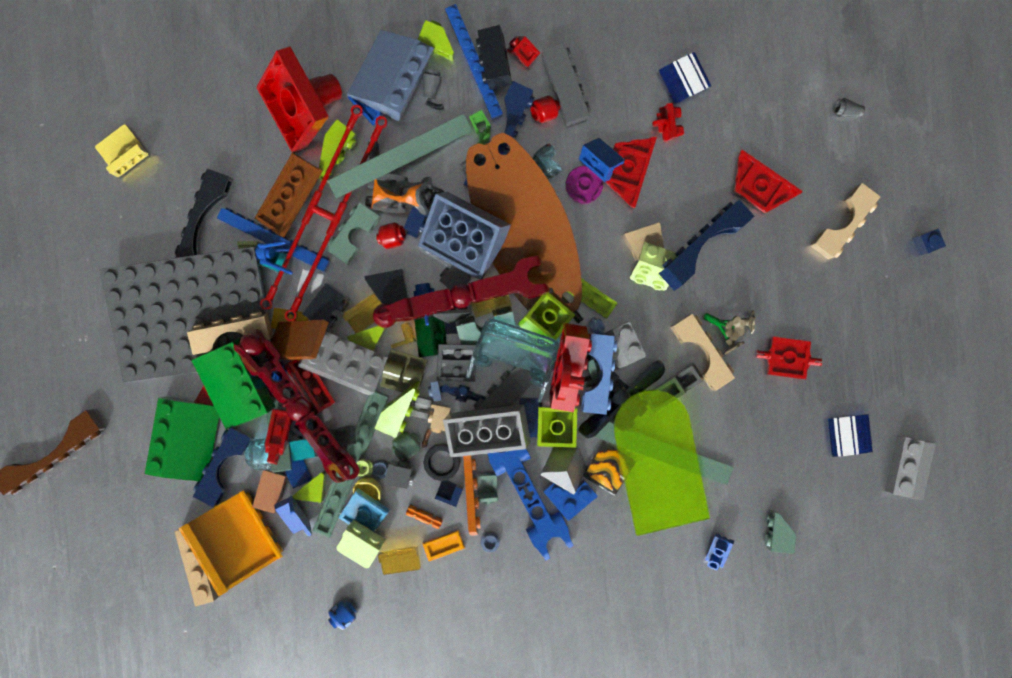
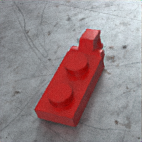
M272 410L264 445L266 447L265 452L269 453L267 458L269 464L277 465L279 455H283L286 449L292 421L287 416L286 410Z

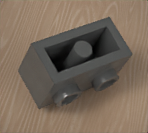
M401 459L398 462L392 460L388 465L384 484L407 489L415 481L417 471H414L415 466L411 465V462Z

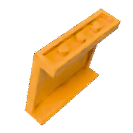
M244 490L179 528L218 596L223 595L237 584L283 557L281 546L278 542L274 543L271 537L273 535L271 529L268 526H264L261 521L263 519L262 514L258 509L255 510L251 504L253 499Z

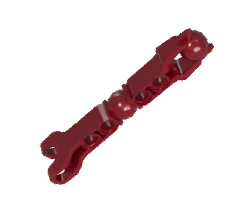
M532 256L520 259L514 270L508 273L468 283V285L457 284L450 290L447 288L405 298L393 304L382 303L374 309L373 320L379 327L389 328L395 322L411 321L425 315L428 316L454 309V306L465 308L472 302L474 304L513 293H519L525 298L532 299L545 295L550 290L547 284H533L529 281L528 272L539 267L542 262L540 256Z
M256 329V333L243 335L240 338L239 345H233L234 350L241 356V360L250 374L253 376L258 375L280 403H283V408L286 406L287 416L296 421V425H299L300 432L321 459L323 467L330 478L336 483L355 479L360 471L358 464L338 444L320 418L314 415L315 412H311L309 402L305 398L300 397L301 393L298 394L296 385L278 361L280 359L279 352L269 340L265 339L259 329ZM264 350L270 362H265L260 368L252 358L259 356ZM272 373L278 375V382L271 378ZM284 389L290 392V398L284 396ZM308 420L313 423L312 430L307 427ZM319 436L324 438V446L319 443ZM348 466H351L353 469V473L351 475Z

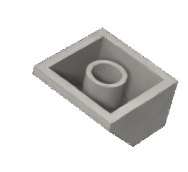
M630 321L601 334L615 336L614 340H617V350L613 352L612 360H615L614 371L646 357Z

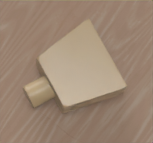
M660 222L623 235L636 262L639 260L644 242L664 248Z

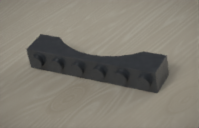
M207 169L202 174L200 179L202 184L199 191L197 190L194 195L195 203L193 209L191 208L188 212L187 219L189 220L187 226L181 232L182 240L175 249V258L198 255L197 239L200 227L210 210L228 196L233 182L231 177Z

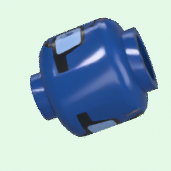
M340 600L329 609L328 614L330 618L328 621L334 629L339 627L344 630L356 620L355 614L357 611L348 600L346 602Z

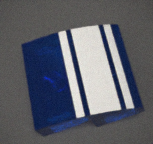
M695 52L659 70L676 105L712 87Z
M869 414L828 418L832 457L873 452Z

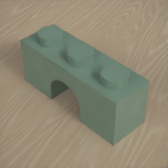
M361 203L352 208L349 213L351 215L349 220L341 224L338 229L340 233L328 243L329 248L327 251L348 265L360 250L351 242L352 233L355 230L363 229L371 234L381 219L380 216Z
M511 306L492 310L494 320L488 327L478 326L474 315L455 320L461 344L477 345L481 342L490 343L497 338H509L518 333Z

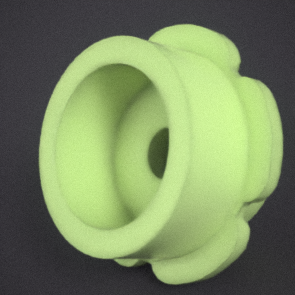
M361 459L357 462L360 469L359 477L365 478L372 474L373 464L370 460Z

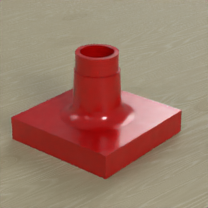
M291 46L275 52L256 87L293 153L300 152L308 147L329 117L324 106L340 100L342 96L340 83L333 74L308 79Z

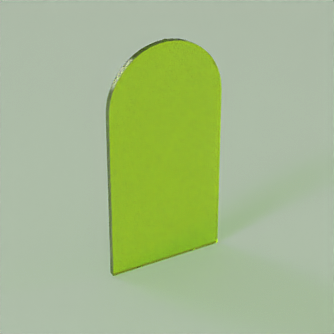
M644 390L631 396L622 404L616 414L614 436L636 536L710 519L691 422L685 406L675 396L661 390Z

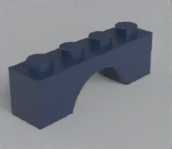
M234 427L224 431L220 447L217 446L212 453L213 460L205 466L202 472L204 474L202 480L198 481L193 488L195 493L192 497L211 507L218 506L226 491L220 478V470L223 463L231 456L245 455L254 440L250 435Z

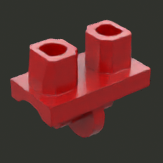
M667 103L666 106L660 107L659 113L656 114L657 120L652 122V126L658 127L659 133H662L663 142H668L684 135V127L676 125L675 119L680 118L682 115L681 107H675L673 103Z

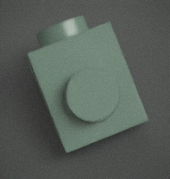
M591 355L586 357L588 358L587 369L589 375L584 377L583 387L586 386L587 388L595 386L599 380L598 371H600V366Z
M496 473L477 474L479 502L491 504L494 501H498Z

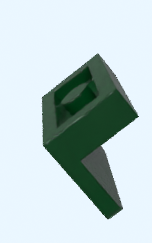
M429 317V325H426L425 318L416 319L414 322L418 356L438 355V345L447 344L444 321L436 317Z

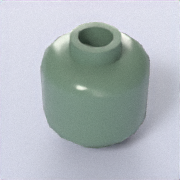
M405 431L392 441L393 447L391 449L400 460L402 458L409 460L420 451L418 443L421 441L415 433L410 434Z

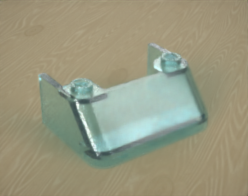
M489 319L483 326L471 356L466 378L470 379L475 365L489 367L495 359L531 371L529 375L530 382L542 387L537 401L541 403L559 351V343L553 338L497 319Z

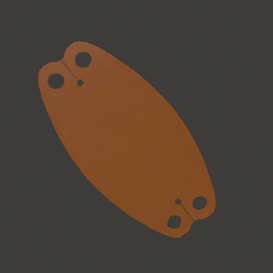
M505 133L492 137L488 145L478 143L469 147L466 156V174L470 203L511 225L504 244L492 262L499 275L513 271L520 259L540 256L542 260L540 266L528 272L529 281L533 284H547L549 288L553 289V292L550 294H553L558 301L572 312L578 310L582 300V281L577 247L566 212L545 174L526 150L514 138ZM507 143L510 146V152L507 155H501L498 152L499 144ZM481 153L486 157L484 165L478 166L475 164L474 157L476 154ZM496 164H498V165L500 166L499 169H496V168H495V165H496ZM571 292L574 295L573 302L569 304L563 302V293ZM513 293L527 310L539 298L528 299L519 293Z

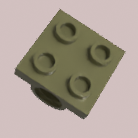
M390 349L380 386L404 392L418 381L420 384L417 389L420 390L428 359Z

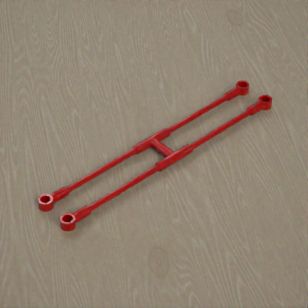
M353 105L351 108L352 114L347 122L346 130L318 190L315 191L301 221L302 224L283 262L282 267L286 268L313 213L331 220L326 232L327 235L298 297H295L290 310L285 313V318L288 321H295L297 319V311L303 301L302 297L331 236H333L347 206L346 203L352 193L351 191L345 194L335 214L317 206L323 194L324 186L350 131L353 130L357 119L363 115V109L360 105ZM356 108L360 109L359 114L354 113ZM384 116L377 117L375 121L376 127L370 137L371 141L360 164L367 161L375 141H378L382 130L387 127L388 121ZM380 120H385V124L382 126L379 125L378 122ZM279 271L266 297L261 300L260 306L262 309L270 310L273 307L272 301L284 274L283 271ZM268 300L270 305L266 308L264 307V302ZM290 312L294 313L293 319H289L288 314Z

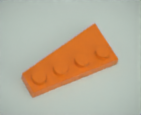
M468 455L463 456L468 531L470 536L478 535V529L481 526L480 517L476 515V509H479V499L475 497L474 491L478 490L477 478H473V471L476 470V459H472V456Z

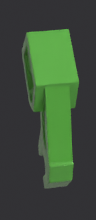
M480 110L469 116L477 135H480L478 143L485 145L487 142H490L491 125L483 111ZM485 121L486 129L483 132H479L480 130L476 125Z

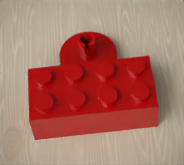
M563 324L549 391L551 409L574 412L575 406L579 405L580 394L578 392L579 389L583 390L585 380L582 373L583 370L587 369L588 365L586 355L587 351L590 352L592 347L591 335L588 333L587 326Z

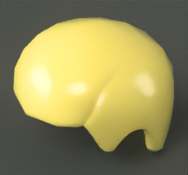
M372 477L361 478L353 486V494L359 488L377 501L381 498V485Z

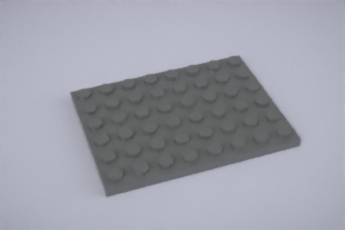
M255 246L99 269L123 383L197 372L191 360L208 352L192 354L187 332L193 329V325L204 323V326L212 325V321L223 319V322L231 321L230 318L242 315L243 318L250 317L251 313L255 312L268 313L267 310L262 309L260 306V302L265 296L259 263L255 254ZM225 332L218 338L215 349L233 342L243 335L238 332ZM264 350L259 356L252 358L255 363L270 361L265 357L266 353Z

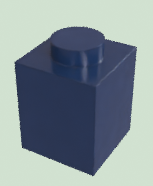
M939 228L912 238L919 256L946 246Z

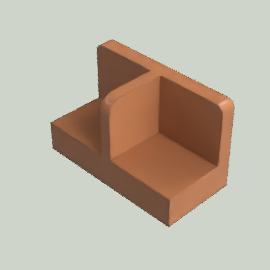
M267 470L262 472L253 508L276 513L274 504L282 500L288 480L286 473L281 472L277 474Z

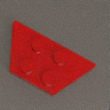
M657 137L614 144L613 150L623 157L625 161L622 165L614 168L610 180L605 183L631 208L635 209Z
M744 150L739 152L734 193L763 213L769 212L803 192Z

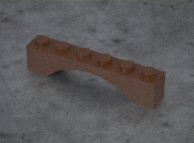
M93 409L85 410L72 419L60 444L41 460L30 464L6 465L0 469V492L2 495L12 494L13 496L23 490V485L26 483L29 485L39 479L38 475L40 473L49 472L54 468L53 464L68 459L70 457L69 453L84 448L86 446L85 442L89 439L95 440L101 436V431L106 427Z

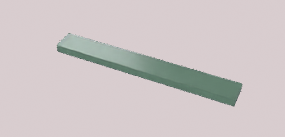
M462 114L327 180V183L337 199L472 132L465 115Z
M376 390L368 396L354 429L356 445L346 448V451L353 457L356 463L364 459L375 433V426L390 397ZM348 466L351 475L353 473V469L351 466ZM355 479L346 480L341 483L332 482L312 531L328 538L331 537Z
M608 422L594 436L728 485L734 468L633 430L627 431L625 429L620 431L611 422Z

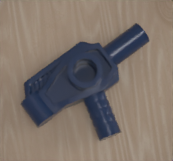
M445 384L440 387L442 393H449L456 397L455 400L466 403L467 400L477 401L479 398L484 399L486 397L469 391L470 387L465 385L449 387Z

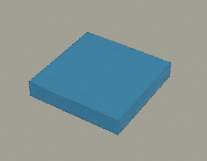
M358 488L340 514L339 519L348 525L354 519L375 532L390 509Z

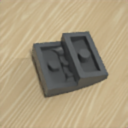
M439 344L436 380L475 382L478 345Z

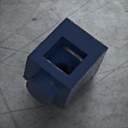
M412 207L404 229L407 231V235L417 238L424 230L428 215L419 213V210L415 207Z

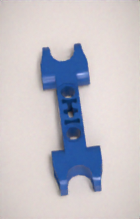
M528 450L487 453L489 462L497 476L505 472L508 473L534 525L526 528V532L532 544L541 553L545 561L550 559L546 545L551 538L559 537L568 548L573 547L567 524L560 511L550 516L523 465L524 462L531 459ZM517 472H522L525 478L519 482L514 479V475ZM525 484L529 492L533 491L531 493V498H529L528 496H523L525 495V490L523 488ZM540 506L543 512L540 515H534L532 509Z

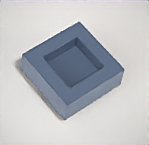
M439 381L431 382V386L428 387L429 397L433 398L434 402L442 400Z

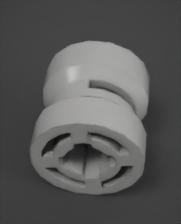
M418 397L416 401L413 400L414 408L411 416L429 419V407H431L433 400Z

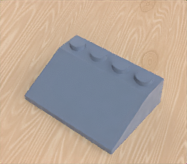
M380 30L348 90L347 96L399 121L432 59L434 48L417 39Z
M449 192L437 193L418 246L481 280L504 244L511 225Z

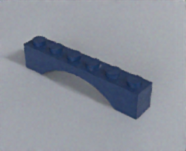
M512 81V85H510L504 98L507 111V123L504 133L516 140L519 133L516 130L519 124L523 125L527 116L524 113L527 107L531 108L535 97H533L532 89L515 81ZM507 143L499 144L498 152L501 155H507L510 152L509 145ZM485 159L483 162H481L480 164H478V166L484 165L485 162H486V159ZM496 164V165H495V168H496V169H499L500 166H499L498 164ZM467 178L463 185L466 189H468Z
M740 199L734 204L729 202L722 209L724 211L723 214L717 213L710 220L712 222L710 226L708 224L703 226L698 231L700 233L698 237L694 235L686 242L688 244L686 248L682 246L674 253L675 259L669 258L662 265L664 269L659 275L674 291L695 274L698 254L708 239L723 234H735L754 217Z

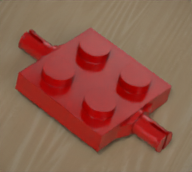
M771 337L768 351H756V353H759L756 354V358L767 359V375L806 380L807 370L810 365L822 366V363H819L822 362V358L811 357V341Z

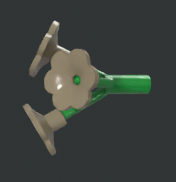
M754 310L750 311L748 318L734 316L732 320H721L709 313H706L703 318L718 326L727 341L725 342L729 347L724 353L725 355L745 343L744 341L735 342L739 336L744 335L745 326H749L751 334L755 331Z

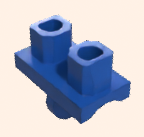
M716 533L705 559L708 561L707 566L714 570H718L719 567L723 568L734 540L727 539Z

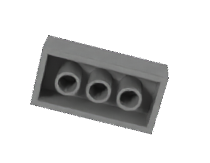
M325 332L316 359H300L298 367L370 396L376 390L388 357Z
M524 404L449 413L443 420L450 457L527 449L531 442Z

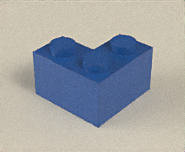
M584 479L579 483L575 494L570 493L553 482H550L543 488V492L567 521L571 520L598 497Z

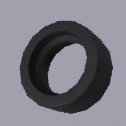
M436 444L425 454L423 461L424 469L428 476L434 480H449L459 470L460 457H452L453 466L450 471L437 473L431 467V457L438 451L449 453L448 444Z

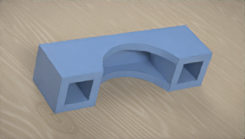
M590 334L592 347L591 351H587V353L597 360L600 366V377L594 387L583 391L581 411L607 414V410L611 408V399L608 396L609 391H612L613 379H610L611 371L615 369V360H612L613 352L617 350V340H614L615 336Z

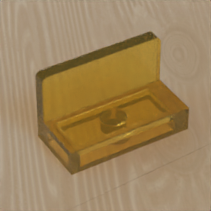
M373 293L341 316L350 324L354 332L358 333L375 323L373 311L382 303Z
M509 295L474 304L473 302L471 303L476 318L492 313V310L512 306Z
M410 323L400 325L405 340L392 344V349L417 342Z
M418 546L382 551L378 554L383 575L420 570L421 568Z

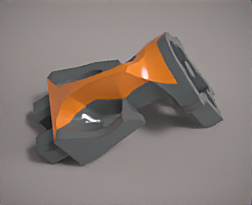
M387 173L367 183L368 188L373 189V196L366 197L365 205L379 212L406 213L405 204H410L417 208L419 213L428 215L435 195L444 192V190L432 185V177H425L421 182L410 183L408 182V177ZM393 181H397L396 186L393 187ZM397 201L399 206L393 207L392 205Z

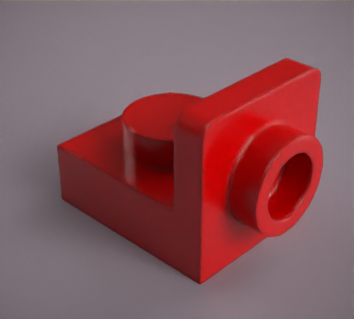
M526 36L514 37L509 42L510 46L507 48V51L513 53L525 67H528L540 54Z

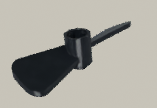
M657 360L653 362L628 389L624 386L622 388L616 387L610 393L612 395L610 398L612 402L610 410H607V414L595 413L579 426L578 431L585 438H592L619 411L624 416L630 413L639 405L634 397L663 376L665 366L662 361Z

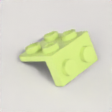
M644 242L639 260L631 273L630 279L638 284L651 286L656 290H666L669 285L659 273L664 269L662 265L669 258L672 260L676 258L675 252Z
M353 519L343 533V537L337 546V551L364 568H369L386 539Z

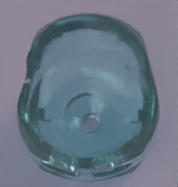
M550 143L542 146L532 158L547 179L556 177L563 171V168L558 163L551 160L555 155V149Z
M266 439L253 440L245 449V461L252 469L260 471L272 470L271 464L267 462L268 454L265 452L266 447L264 445Z

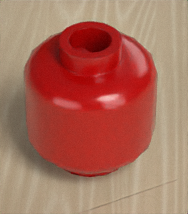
M549 95L536 99L530 108L531 115L535 121L542 124L554 120L558 116L560 104Z
M393 222L380 226L376 239L378 244L382 245L385 249H392L403 245L404 240H406V232L402 225Z

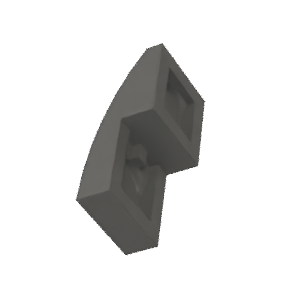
M348 425L337 429H328L342 448L356 445L354 426ZM319 436L318 441L324 446L325 440Z

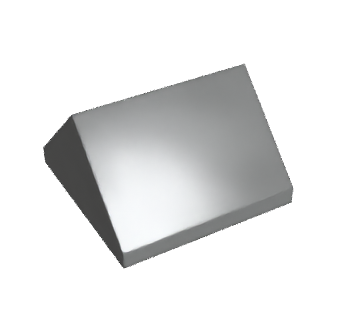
M579 447L553 448L540 475L570 493L575 494L586 469V464Z

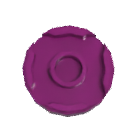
M579 166L568 174L565 189L568 196L574 202L589 204L601 195L603 180L587 166Z

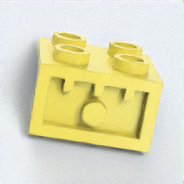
M125 124L95 146L108 164L106 169L116 177H120L149 155Z

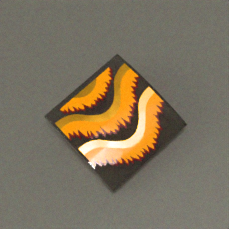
M603 441L586 467L583 477L615 496L629 475L636 460Z

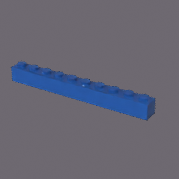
M457 5L445 8L446 15L492 120L502 117L503 112L493 89L490 90L488 84L483 82L481 72H484V68L480 65L478 54Z
M227 207L226 209L221 208L217 219L265 243L286 241V244L274 246L275 248H290L293 240L290 239L288 241L286 237L276 235L271 229H264L265 226L259 223L258 225L254 224V221L249 218L247 220L244 219L243 215L239 213H232L233 210ZM297 245L295 248L297 251L292 256L312 266L318 253L313 250L311 252L308 251L307 247L303 245ZM322 255L316 268L326 273L331 263L328 261L329 258Z

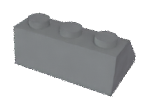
M897 435L885 491L895 495L924 500L936 444Z

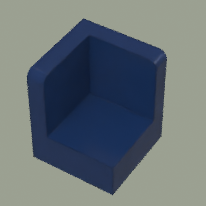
M448 480L441 481L435 499L456 507L464 487Z

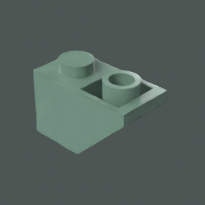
M770 510V515L767 516L769 530L768 534L765 535V546L771 552L794 554L795 532L778 512Z

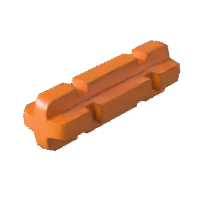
M409 505L406 511V515L416 517L415 519L428 525L432 524V527L437 529L440 528L443 522L442 518L437 516L435 518L433 514L422 509L418 510L413 505Z

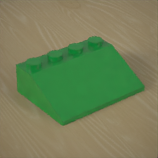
M240 338L191 360L225 429L265 415L276 407L263 380L258 375L253 376L250 374L242 362L241 356L234 350L233 345H239Z
M166 396L158 398L144 474L169 479L201 481L204 476L202 472L205 466L212 461V453L216 441L220 417L215 407Z

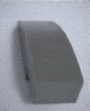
M692 363L647 393L643 398L649 402L648 405L655 413L703 382L704 377L696 365Z

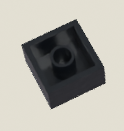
M325 283L303 312V315L310 320H325L329 322L327 329L329 327L332 328L338 321V318H336L338 314L345 312L350 305L348 303L350 298L333 285Z

